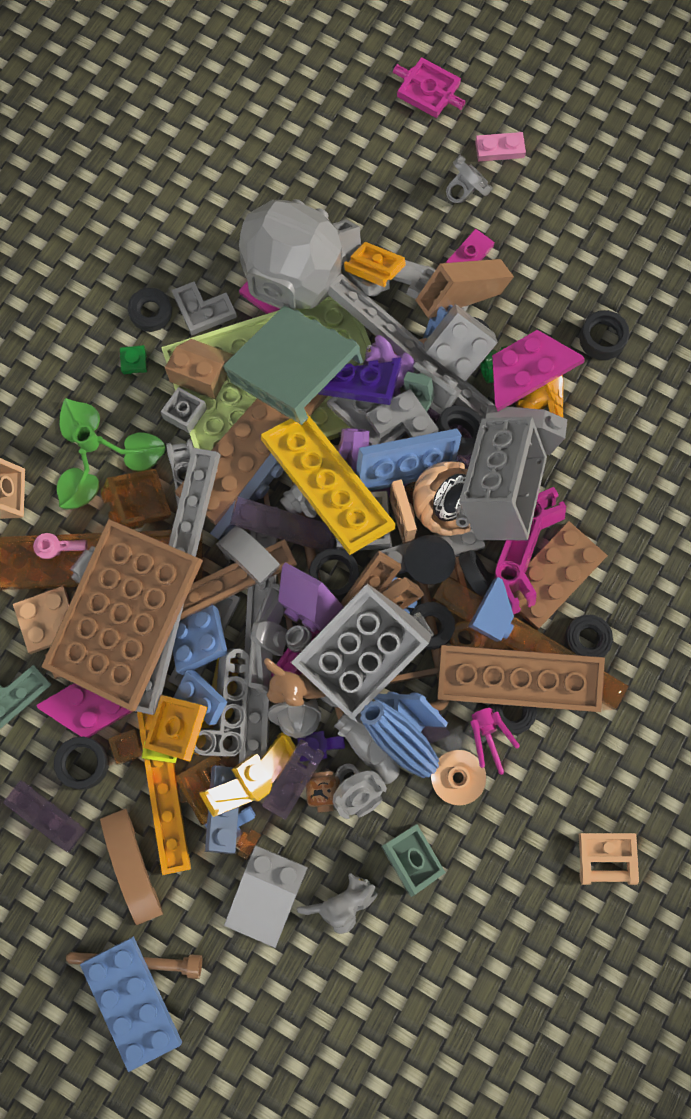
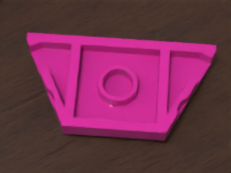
M539 330L532 332L492 355L495 407L497 412L584 363V357Z
M75 683L36 705L38 709L74 733L87 738L133 712Z

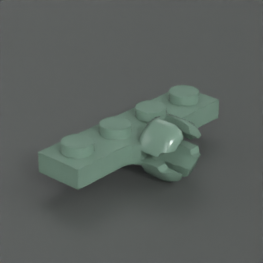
M32 665L8 687L4 688L0 685V730L52 685L35 665Z

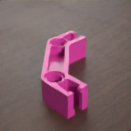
M554 487L538 494L534 511L535 517L532 520L528 540H506L496 567L495 578L499 577L504 582L513 615L521 611L518 598H514L512 594L517 590H520L526 598L528 608L536 603L537 593L525 573L540 531L565 519L566 505L562 501L559 502L558 506H555L558 492ZM551 505L552 508L544 510V508ZM506 575H510L514 577V579L506 580L503 577Z

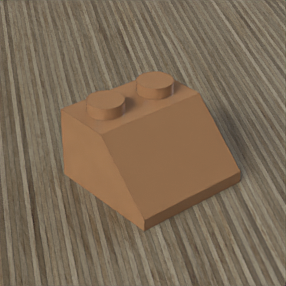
M189 339L176 346L165 366V370L171 383L216 399L227 378L223 365L234 354L194 339Z

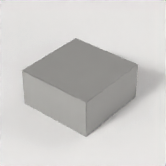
M178 387L161 410V415L164 420L190 434L207 410L205 401Z

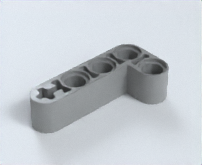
M230 648L227 649L228 652L224 656L219 658L216 691L227 701V704L213 728L200 729L199 736L205 735L206 744L202 748H197L195 745L193 752L197 754L235 756L242 750L249 675V656L244 650ZM238 658V663L232 664L230 659ZM236 672L238 673V676L228 675V673ZM231 681H235L237 690L234 694L230 695L227 691V686ZM232 708L235 716L232 721L227 722L225 713L228 709ZM231 736L233 741L231 747L224 749L223 740L225 737Z

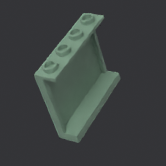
M284 305L223 365V368L231 383L302 425L308 419L304 407L351 359L359 364L363 360L359 351L360 347L356 341L346 339L336 330L328 329L317 320L305 317L299 310H292Z

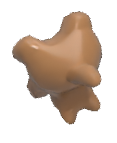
M269 658L264 660L266 668L274 674L269 681V691L267 692V698L271 702L276 704L286 702L289 706H301L304 704L303 698L315 699L326 696L303 673L297 675L287 672Z

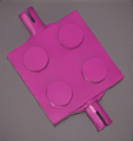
M422 57L416 66L410 70L403 68L399 64L395 66L393 74L404 79L403 84L397 91L398 98L435 118L439 116L443 108L448 104L460 110L464 107L465 100L454 95L461 82V78Z

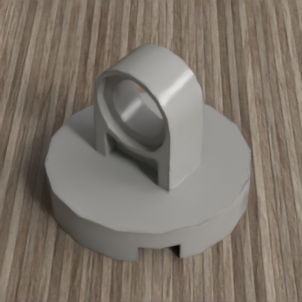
M461 155L453 161L454 166L460 173L450 182L446 189L448 199L454 203H462L476 189L484 196H487L493 190V187L488 185V181L472 164L468 166L464 162L466 159ZM455 185H461L464 189V194L460 199H455L452 196L451 192Z
M344 764L335 773V776L340 778V784L333 795L332 802L341 817L350 819L349 815L357 814L359 818L373 811L382 802L380 795L383 791L386 792L387 788L380 775L374 771L359 772L354 765ZM349 772H354V773H355L353 776L347 778V779L343 782V778H344V776H345L347 773H349Z

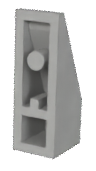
M487 405L485 408L484 418L532 416L545 453L549 456L566 436L567 419L547 410L506 407L497 412L494 405Z

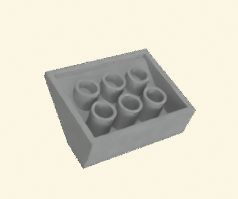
M366 584L291 663L353 720L364 709V706L368 705L429 644L432 634L412 615L372 586Z

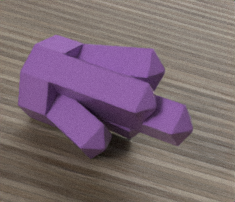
M345 428L341 430V440L337 451L344 460H347L348 465L356 473L359 448L369 446V431Z

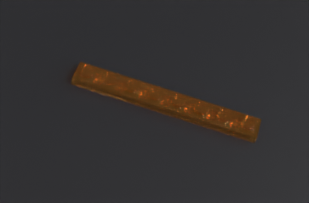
M448 577L440 584L432 600L444 605L448 610L470 623L483 597ZM516 617L511 621L514 627L507 639L502 638L501 640L502 643L515 651L577 655ZM605 671L602 703L615 710L629 686Z

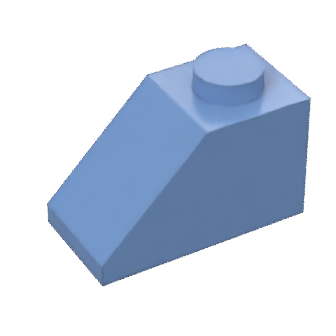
M497 577L492 581L469 624L470 628L496 642L501 641L502 638L507 639L514 627L511 624L514 615L504 582L501 578Z

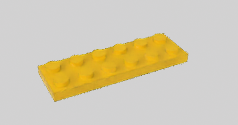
M308 414V419L302 425L290 418L262 433L261 441L349 555L395 529V522Z

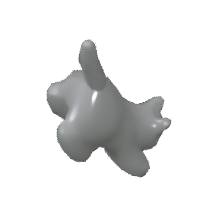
M350 873L348 875L350 882L346 891L327 899L323 903L298 907L297 912L304 915L319 913L333 927L336 933L344 934L348 933L356 924V912L367 908L378 894L374 891L375 886L373 884L370 885L367 879L355 877Z

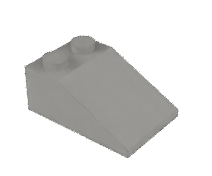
M255 846L224 926L276 948L308 867L260 846Z

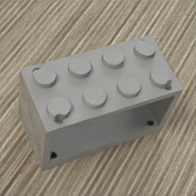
M532 416L481 419L459 500L477 540H528L547 459Z

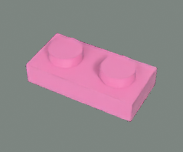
M523 132L476 136L475 143L478 162L525 157L526 150Z

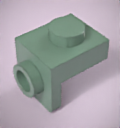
M407 371L404 377L406 391L412 390L427 412L435 396L432 378L422 373L416 374Z

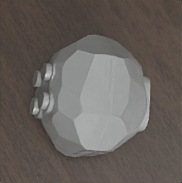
M297 199L292 201L271 200L246 216L240 233L239 252L240 262L248 280L249 292L253 297L280 309L285 305L294 310L314 308L329 296L327 293L330 285L341 274L343 257L338 231L329 221V215L325 210L320 208L313 209Z

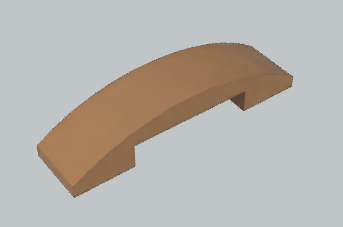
M123 809L101 818V826L109 856L135 924L139 925L163 915L155 888H152L134 836L136 833L128 810Z

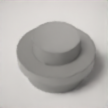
M293 626L287 631L285 636L287 647L293 652H301L312 639L311 632L303 626Z

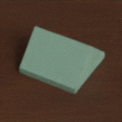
M418 824L381 845L408 895L411 897L446 873Z

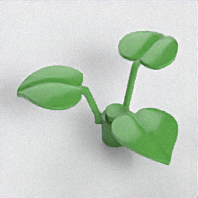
M65 398L60 412V431L66 440L76 442L80 447L79 453L82 457L84 472L79 468H71L60 476L57 483L59 507L62 509L79 508L89 503L96 496L99 489V480L96 476L88 474L90 469L86 453L95 451L99 444H103L120 454H125V465L136 472L146 471L153 467L165 452L166 445L160 438L140 432L128 436L124 442L125 449H120L104 440L101 436H97L94 432L99 426L100 415L92 405Z

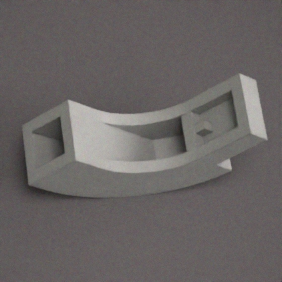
M346 219L333 223L338 231L342 245L343 263L345 261L349 262L351 260L350 256L361 246L360 226ZM342 264L341 274L366 295L377 296L380 292L390 289L389 280L386 282L385 287L379 286L346 272L344 264Z
M238 526L233 527L216 543L230 564L233 561L237 563L259 586L280 567L277 560L260 543Z

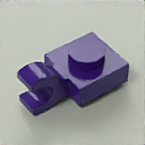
M324 731L313 732L305 738H297L300 762L328 759V750L345 748L344 737L339 736L325 739Z

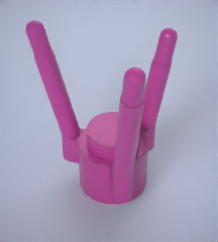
M491 708L482 709L472 714V721H470L474 731L479 766L481 768L485 767L481 733L482 736L485 735L497 770L502 775L504 770L491 733L497 730L495 725L499 726L516 749L520 745L501 720L499 712L493 713Z

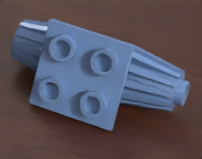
M388 692L387 694H378L374 698V702L371 701L368 705L364 706L360 719L374 742L399 766L421 778L430 777L432 774H435L436 769L439 767V759L421 731L425 726L446 727L448 722L439 714L437 709L430 705L425 696L419 693L406 695Z

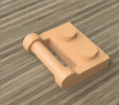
M579 833L581 885H591V882H627L628 885H638L636 833ZM591 862H627V870H591Z

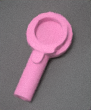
M44 533L36 538L33 548L40 558L50 559L60 555L61 551H85L88 548L87 540L59 541L55 535Z

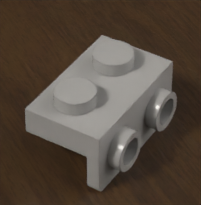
M426 360L424 362H415L413 365L415 371L413 373H422L432 378L435 396L430 408L441 415L446 408L453 405L462 390L456 387L458 382L450 376L445 375L442 377L436 372L438 368Z

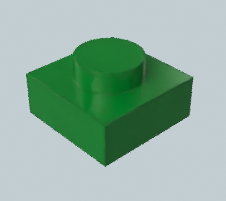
M144 345L120 348L122 374L147 372V357Z

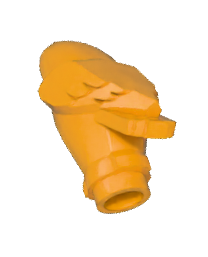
M563 375L519 399L515 405L518 408L542 410L548 408L549 412L563 417Z

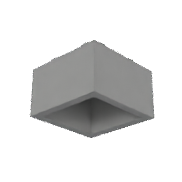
M455 304L425 341L424 347L427 355L466 382L498 342L493 331Z

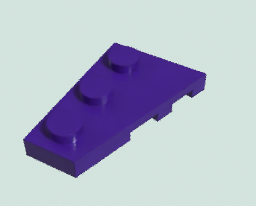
M401 357L392 358L391 362L378 363V360L368 361L367 365L353 366L351 363L346 364L318 394L390 405L402 364Z

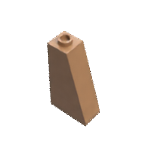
M501 259L442 263L416 298V302L428 318H433L437 316V311L441 306L448 310L449 305L454 306L455 304L462 308L500 295L514 276Z

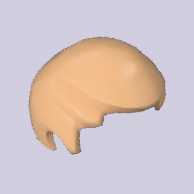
M440 462L424 470L415 483L413 491L414 512L422 522V525L433 533H438L442 536L465 534L471 530L469 525L465 528L457 526L456 519L453 521L440 520L433 510L434 497L440 485L453 475L467 474L468 470L465 469L462 462Z

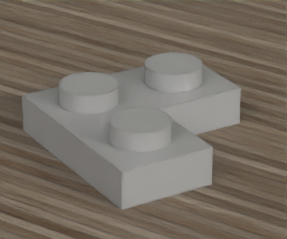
M195 282L172 290L191 336L237 317L227 293L203 301Z
M411 389L393 398L390 405L382 404L366 413V419L379 438L401 426L410 438L438 432L437 426Z

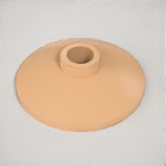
M464 750L449 751L439 758V767L436 769L435 774L431 775L432 785L437 795L452 805H466L475 801L482 794L486 785L485 768L479 766L478 758ZM456 772L463 775L461 783H456L453 780V775Z

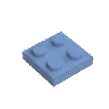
M211 605L180 620L173 647L176 672L184 675L186 670H195L224 656L228 652L217 607Z

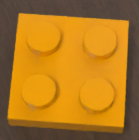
M161 695L144 748L190 762L207 707Z

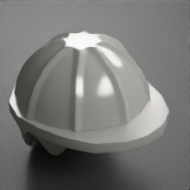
M310 699L308 702L304 701V704L301 706H289L286 702L273 705L268 710V718L271 722L279 725L285 735L295 739L305 738L317 729L321 721V711L316 699Z

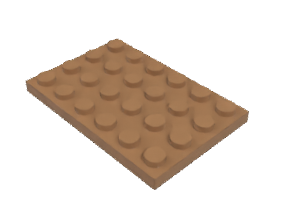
M108 519L41 667L130 711H136L203 560Z

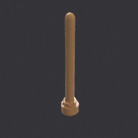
M70 952L66 956V961L69 964L80 965L83 961L97 954ZM190 954L189 957H184L183 960L143 957L149 970L182 972V975H187V978L200 979L202 955Z

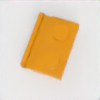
M364 242L350 256L351 260L349 262L345 261L343 263L346 272L382 287H385L386 282L392 280L406 265L405 257L368 242Z

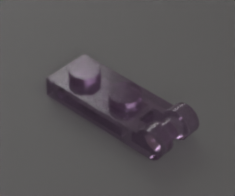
M302 739L299 740L262 804V807L285 820L325 753L318 748L314 750L307 746L308 742ZM302 755L310 759L307 766L298 762Z

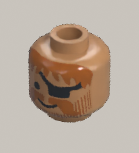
M333 772L311 774L312 778L308 779L305 784L307 804L310 807H317L318 813L334 811L333 795L340 784V778L333 776Z

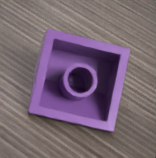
M286 562L284 563L281 571L278 599L280 604L286 609L284 614L295 622L298 619L302 620V624L312 632L316 630L322 631L344 607L321 581Z

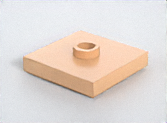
M402 479L393 481L389 500L402 543L405 544L413 541L417 530L414 522L415 514L412 504L408 502Z

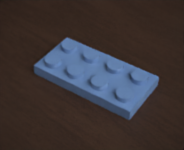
M452 429L361 447L358 452L356 475L369 491L391 487L393 481L401 479L403 484L416 482L421 473L428 467L440 462H456L462 435L458 429Z
M134 936L80 964L128 1072L182 1044V1040Z

